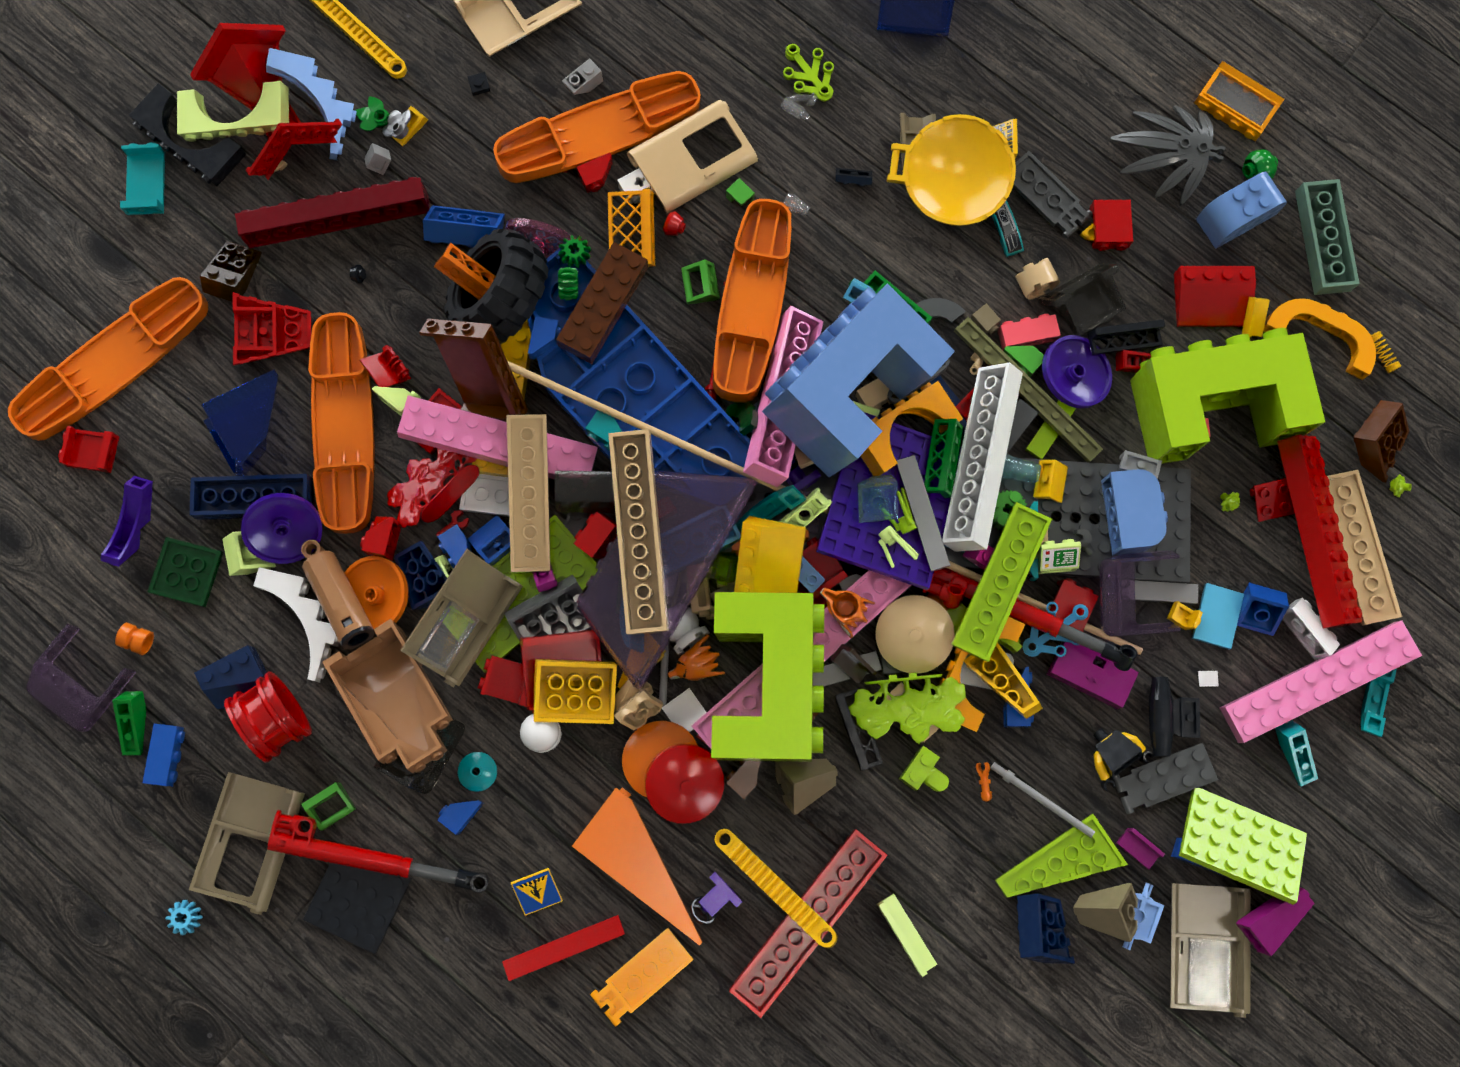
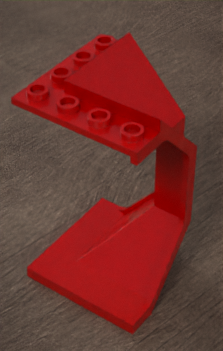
M219 23L190 76L193 81H209L253 110L261 97L264 82H282V77L266 72L269 48L279 50V42L286 30L283 25ZM289 103V123H279L273 133H265L268 141L252 166L246 168V172L249 176L265 175L267 180H269L292 144L337 143L334 136L338 133L342 123L339 119H335L334 122L301 123Z

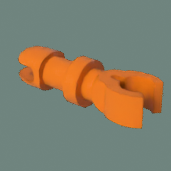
M985 762V770H982L981 763H977L976 770L980 776L979 784H981L982 788L981 798L987 802L992 799V792L989 788L991 780L988 779L990 765L988 762Z

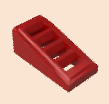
M1122 350L1116 353V371L1138 372L1141 369L1139 358H1141L1142 363L1146 361V358L1149 360L1151 354Z

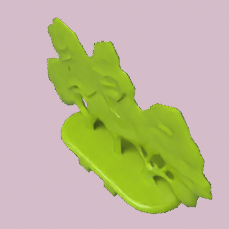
M909 673V677L898 679L897 675H889L888 680L864 682L866 685L879 684L881 688L874 694L866 689H858L854 694V703L848 708L850 714L856 717L857 725L861 729L866 730L874 739H878L886 734L893 722H899L901 731L911 734L912 739L920 744L929 736L931 725H935L943 732L959 731L965 718L958 709H955V706L966 698L965 685L963 683L959 684L952 677L947 678L938 686L931 683L930 678L941 677L943 674L917 676V673ZM925 679L923 691L911 689L909 687V680ZM903 681L905 690L903 695L893 696L888 692V684L890 682ZM931 689L935 690V695H932ZM883 693L884 700L881 704L877 705L876 700L878 696L882 697ZM887 695L891 697V701L887 700ZM874 696V699L871 702L870 697Z

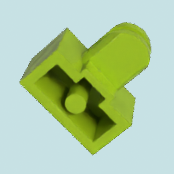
M925 746L919 748L899 778L900 781L915 791L920 788L922 783L937 792L945 790L949 784L948 777L934 767L940 757Z

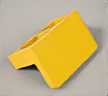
M1249 297L1242 334H1249L1250 338L1252 336L1262 337L1270 302L1269 299Z
M1039 460L1033 497L1036 499H1051L1057 503H1062L1068 467L1057 460Z

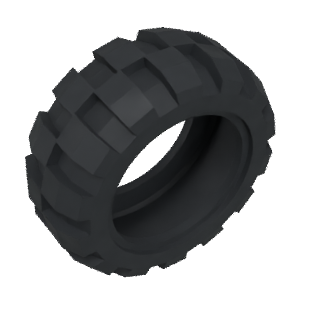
M496 229L490 235H484L467 252L469 257L496 276L483 297L478 300L452 281L445 297L447 303L444 306L447 320L492 324L500 344L506 342L509 336H514L522 328L523 323L531 317L536 309L535 306L538 300L543 295L545 289L544 282L548 278L547 259L540 247L516 230ZM466 264L469 269L473 270L469 264ZM482 276L485 281L489 282L488 278Z

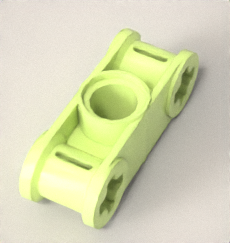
M817 487L807 496L804 502L785 515L779 522L806 527L819 514L823 513L832 504V501L827 499L820 492L821 489ZM802 510H807L810 514L807 517H802L799 513Z

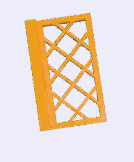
M651 189L608 192L609 249L614 242V236L620 232L625 237L620 245L623 246L629 241L634 246L631 251L635 252L638 250L642 257L648 259V267H654V192ZM640 195L641 202L635 208L629 201L633 196ZM620 196L624 202L617 209L613 205V197ZM628 203L634 210L626 218L620 210ZM636 212L641 216V221L637 226L629 221ZM618 213L625 219L619 227L613 223V218ZM627 222L634 228L628 236L621 231V228ZM636 231L641 234V241L637 245L630 240Z

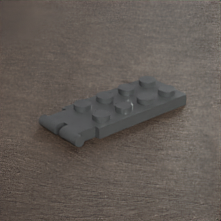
M1030 151L1015 162L1016 175L1013 188L1053 227L1057 225L1063 231L1062 236L1065 239L1070 237L1079 228L1075 222L1082 226L1093 215L1091 210L1088 209L1086 211L1079 204L1081 200Z
M1203 743L1175 752L1169 757H1162L1129 770V775L1120 778L1118 774L1112 779L1116 785L1117 792L1125 791L1126 796L1120 798L1126 814L1133 813V808L1143 805L1146 808L1218 780Z

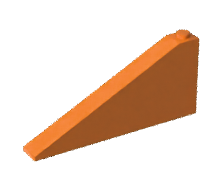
M623 787L620 790L615 788L572 847L700 946L702 939L633 800L629 798L631 794Z

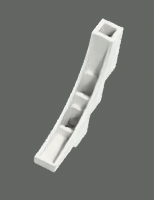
M259 567L253 586L275 594L296 613L305 629L310 647V669L307 679L320 683L326 673L323 661L331 655L330 645L338 647L339 640L330 623L321 622L322 618L324 619L326 615L319 601L304 598L309 592V581L304 577Z

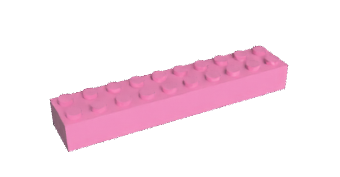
M790 306L780 317L758 407L757 428L752 432L743 469L744 473L775 487H779L789 478L796 445L762 412L771 402L764 393L790 369L789 367L802 353L814 344V341L821 334L824 322L793 306Z
M407 396L397 431L398 438L508 467L507 422ZM547 433L548 478L587 488L598 447Z
M1403 621L1393 622L1336 650L1331 656L1318 659L1220 707V710L1237 742L1245 743L1421 657L1422 654Z

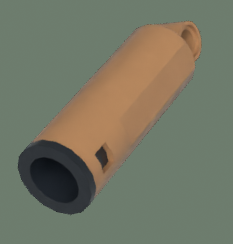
M316 540L304 542L301 552L306 560L302 565V569L342 648L353 649L365 644L374 636L375 631L335 553L325 551ZM316 548L317 551L311 555V551Z

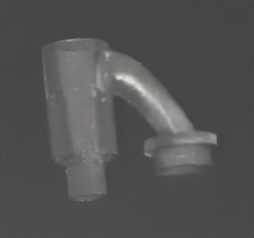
M814 92L811 95L795 94L786 97L781 103L780 108L795 118H802L806 121L810 114L805 112V108L796 102L807 101L806 105L814 106L818 97Z

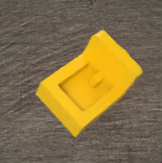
M1179 601L1173 603L1167 619L1184 630L1196 629L1201 622L1203 612L1200 610L1193 611Z

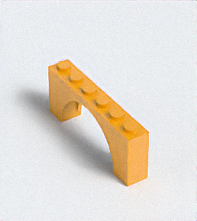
M939 381L932 385L928 382L920 388V393L916 390L907 396L908 401L905 402L902 399L894 405V410L888 408L881 413L882 418L878 419L876 416L872 419L882 430V433L863 452L861 458L874 478L898 464L890 444L891 427L898 415H918L933 425L935 419H957L959 422L963 420ZM940 425L939 432L943 433L946 431L948 425Z
M1008 617L999 639H1009L1018 642L1025 624ZM957 647L955 648L954 653H956L954 660H950L946 669L948 674L946 678H942L939 685L949 677L954 678L961 684V667L968 655L967 652ZM965 698L955 706V709H958L965 718L964 723L961 725L977 732L985 714L972 706L967 698Z

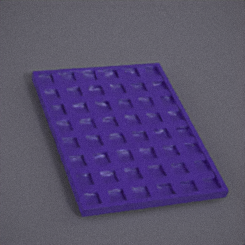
M865 413L871 420L876 417L874 415ZM893 423L890 431V444L896 461L915 455L924 482L932 436ZM944 441L940 442L936 446V451L938 453L942 449H944ZM960 446V450H959L958 462H959L960 453H961V448H962L961 446ZM861 456L841 469L837 477L831 498L832 504L829 506L816 552L924 590L930 588L934 571L931 572L917 528L906 534H902L901 530L897 532L919 554L917 560H914L897 542L891 546L886 544L894 563V568H891L884 550L878 542L881 539L878 534L886 527L891 525L895 530V527L883 514L880 507L882 506L897 524L899 523L898 519L904 516L897 496V491L901 493V487L904 488L897 464L874 478ZM940 458L933 464L935 471L942 465ZM937 476L930 482V487H938L939 478ZM927 493L941 538H943L951 498H944L940 493Z

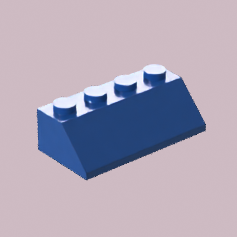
M432 205L423 219L424 240L431 243L460 244L473 248L484 235H490L496 229H503L505 214Z

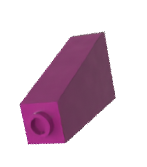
M1300 887L1298 901L1294 905L1272 897L1239 919L1236 925L1257 952L1272 956L1315 903L1309 897V892Z

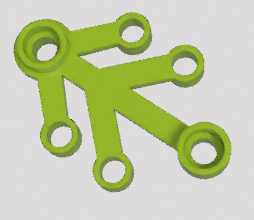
M796 44L788 45L785 51L786 58L791 61L795 60L804 73L796 72L793 68L786 67L783 71V77L786 80L796 79L813 83L814 86H805L802 81H796L794 83V91L798 94H814L823 102L830 100L833 96V88L829 83L831 73L834 70V64L829 61L824 63V77L821 82L818 78L820 60L823 58V50L821 48L813 50L811 69L800 55V48ZM800 85L802 88L797 89L796 86Z

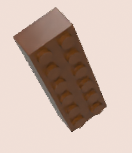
M613 242L556 339L558 347L593 364L646 273L648 259Z

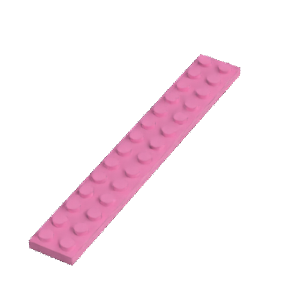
M870 570L859 578L846 591L854 592L860 597L875 602V604L864 603L868 608L867 612H863L868 620L867 623L855 622L856 628L847 625L852 631L853 637L912 585ZM827 607L824 609V633H813V645H824V662L842 644L845 645L851 639L829 613ZM763 664L692 725V728L710 748L712 742V716H762Z

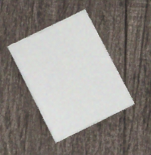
M1198 671L1199 687L1219 686L1218 671Z

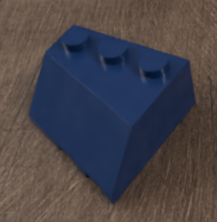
M419 541L394 556L396 564L401 568L407 579L408 599L412 610L428 608L447 579L425 544Z
M247 645L200 669L194 674L202 691L216 709H224V700L226 698L233 697V694L237 691L245 693L256 686V679L264 677L267 671L255 647Z
M1038 893L1017 896L1020 958L1041 963L1075 964L1074 956L1070 957L1068 946L1071 945L1070 939L1066 938L1063 929L1066 922L1060 899Z

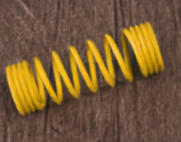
M1378 331L1371 335L1375 342L1383 337L1381 331ZM1386 339L1374 343L1376 345L1375 348L1386 341ZM1385 344L1383 346L1376 348L1379 349L1376 352V354L1382 353L1378 358H1384L1381 361V363L1387 362L1384 365V367H1386L1385 369L1387 373H1390L1400 368L1401 364L1399 363V361H1397L1390 365H1387L1388 363L1396 359V357L1384 361L1392 354H1394L1392 352L1390 354L1382 356L1383 354L1391 350V348L1379 352L1388 345Z

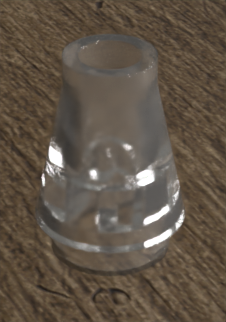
M788 193L783 202L790 211L806 216L810 208L809 205L794 193Z

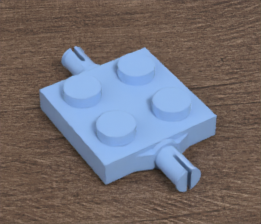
M1145 882L1142 894L1135 893L1138 899V908H1134V920H1138V929L1131 942L1124 941L1122 947L1131 950L1134 939L1143 940L1151 944L1164 905L1155 902L1150 897L1154 886Z

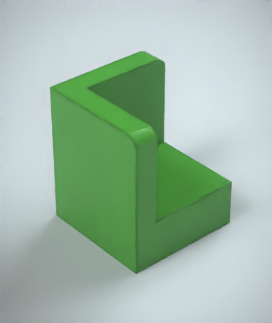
M740 178L726 190V198L730 202L735 200L741 206L748 200L750 202L754 200L755 193Z

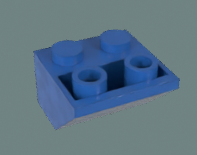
M498 515L467 538L485 562L491 566L510 552V529Z

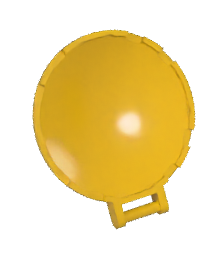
M961 114L945 116L925 126L912 140L910 145L898 143L891 145L892 158L887 182L905 184L910 198L918 209L937 222L954 226L981 222L998 211L1012 191L1016 175L1014 154L1008 144V140L1001 131L981 118ZM900 153H905L903 174L897 175Z

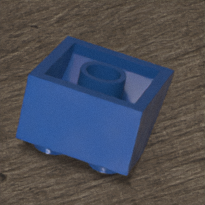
M1248 583L1243 593L1244 597L1237 626L1274 636L1289 608L1287 593Z

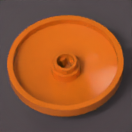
M368 556L355 561L344 573L373 629L389 619L397 623L407 606L409 592L407 579L401 568L393 561L379 556Z
M654 721L641 726L629 737L622 754V767L628 783L636 792L647 797L645 792L646 772L652 760L661 751L677 744L697 745L690 732L673 722Z

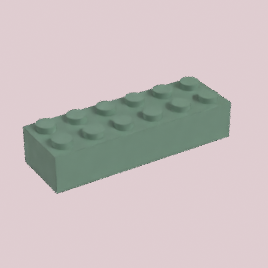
M1340 179L1303 182L1295 191L1314 295L1351 292L1360 283Z

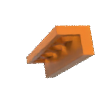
M452 243L447 246L443 255L434 265L436 269L478 300L487 292L496 277ZM450 251L453 252V253L457 256L458 259H456V258H454L452 255H450V254H449ZM466 264H469L473 270L469 269ZM482 276L488 278L489 282L485 281Z

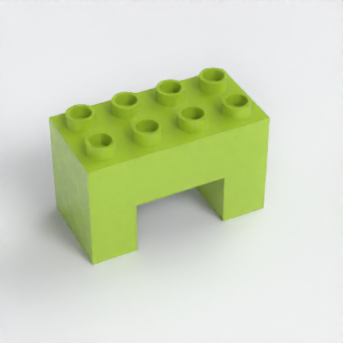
M1277 328L1265 332L1262 340L1250 341L1249 334H1240L1226 339L1225 346L1213 347L1211 340H1204L1189 345L1188 352L1175 354L1174 347L1172 346L1151 351V358L1140 363L1141 369L1130 380L1147 457L1161 460L1162 464L1187 460L1210 442L1204 412L1249 405L1259 448L1278 445L1277 441L1295 435H1307L1324 424L1325 418L1304 334L1288 335L1286 328Z
M715 592L714 634L719 642H763L762 716H712L711 758L739 761L812 762V753H823V727H812L813 713H824V686L813 685V673H824V645H813V633H824V604H814L813 593Z

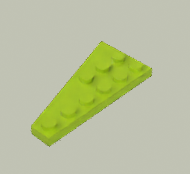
M1091 814L1081 822L1095 831L1092 838L1073 826L995 879V882L1005 897L1008 898L1128 864L1094 814Z

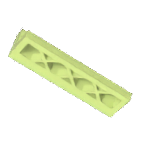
M892 894L877 903V906L917 972L923 977L937 963L895 894Z

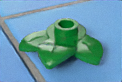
M369 96L368 107L355 110L358 119L362 121L360 124V129L371 131L378 126L382 127L388 124L389 113L384 109L383 102L378 98Z

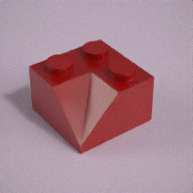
M375 517V521H372L370 529L366 531L365 536L361 539V550L368 556H379L393 561L402 526L394 517Z

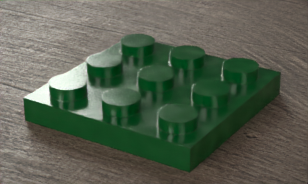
M166 537L148 592L206 608L224 552Z

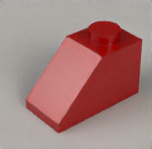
M610 152L577 167L578 175L587 193L591 191L596 192L604 186L613 164Z

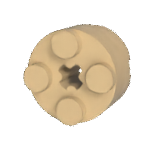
M1048 258L1042 259L1035 265L1033 263L1025 265L1023 267L1024 271L1015 276L1024 296L1028 300L1038 298L1045 294L1044 291L1048 289L1051 291L1060 284L1059 278Z

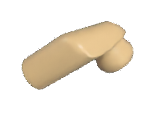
M974 352L970 357L974 361L970 368V373L977 375L978 368L982 367L983 360Z

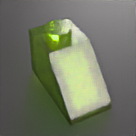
M729 554L715 555L710 578L717 580L716 583L721 585L735 582L738 557Z

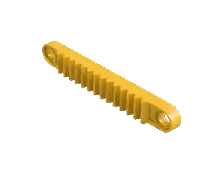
M310 0L321 13H324L336 27H339L346 36L353 40L361 50L368 54L391 77L400 79L406 75L407 67L404 61L338 0ZM395 65L402 66L399 72L392 70Z
M721 829L716 833V845L820 946L831 948L836 944L837 933L734 833L728 829ZM724 834L730 836V842L727 845L720 843V838ZM825 931H829L832 934V940L829 943H823L821 940V935Z

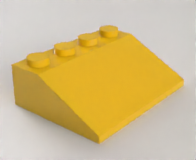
M749 516L742 523L734 592L797 593L806 527Z
M535 659L533 721L614 724L617 664L601 661Z

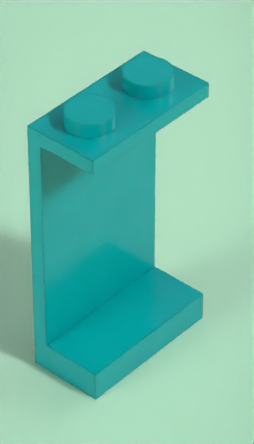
M152 142L144 145L131 143L121 146V149L127 155L126 201H120L121 210L126 215L164 214L165 151L159 144Z

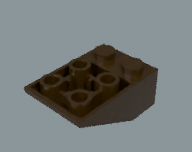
M226 241L200 275L202 292L233 302V292L243 296L262 253Z

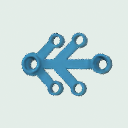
M1055 602L1047 604L1046 609L1048 613L1055 617L1058 611V605ZM1051 604L1056 606L1055 611H1049ZM1083 604L1076 605L1073 608V613L1067 616L1063 623L1070 625L1076 620L1086 619L1089 614L1088 608ZM1079 608L1084 610V614L1081 616L1077 614ZM1031 627L1030 638L1024 641L1023 651L1030 657L1038 656L1041 652L1063 657L1067 653L1063 645L1053 647L1043 644L1048 640L1070 642L1076 646L1080 644L1059 635L1055 638L1049 635V633H1044L1038 638L1039 630ZM1031 643L1036 644V649L1033 651L1029 649ZM1059 647H1062L1064 649V653L1062 655L1057 654V649Z

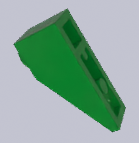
M125 691L112 700L122 755H142L146 719L143 691Z

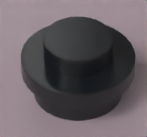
M361 265L351 267V280L356 283L364 281L366 271Z

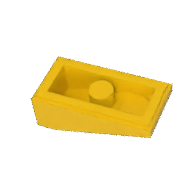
M412 106L408 108L411 111V120L407 124L408 134L403 139L391 136L402 146L428 121L423 114Z

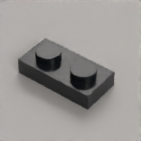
M836 168L835 182L843 185L849 183H856L859 186L872 185V171Z

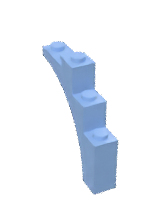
M269 48L266 72L284 78L305 92L316 104L325 122H334L335 119H339L342 123L338 133L334 136L337 143H330L329 159L337 160L338 154L342 155L343 149L340 139L345 137L346 127H350L351 121L355 122L356 111L353 110L354 104L335 100L337 88H334V81L316 77L318 66L314 65V58Z

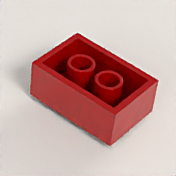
M596 512V514L592 513L589 516L584 530L578 531L574 537L576 541L573 544L590 557L603 560L618 540L617 524L607 515Z

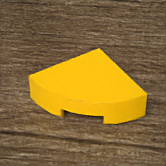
M1093 223L1080 234L1085 240L1094 241Z

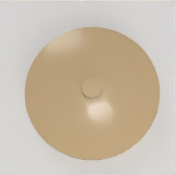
M907 595L894 600L883 610L876 625V643L881 655L891 666L906 673H925L935 669L946 660L953 647L951 643L955 633L950 615L940 603L926 596Z

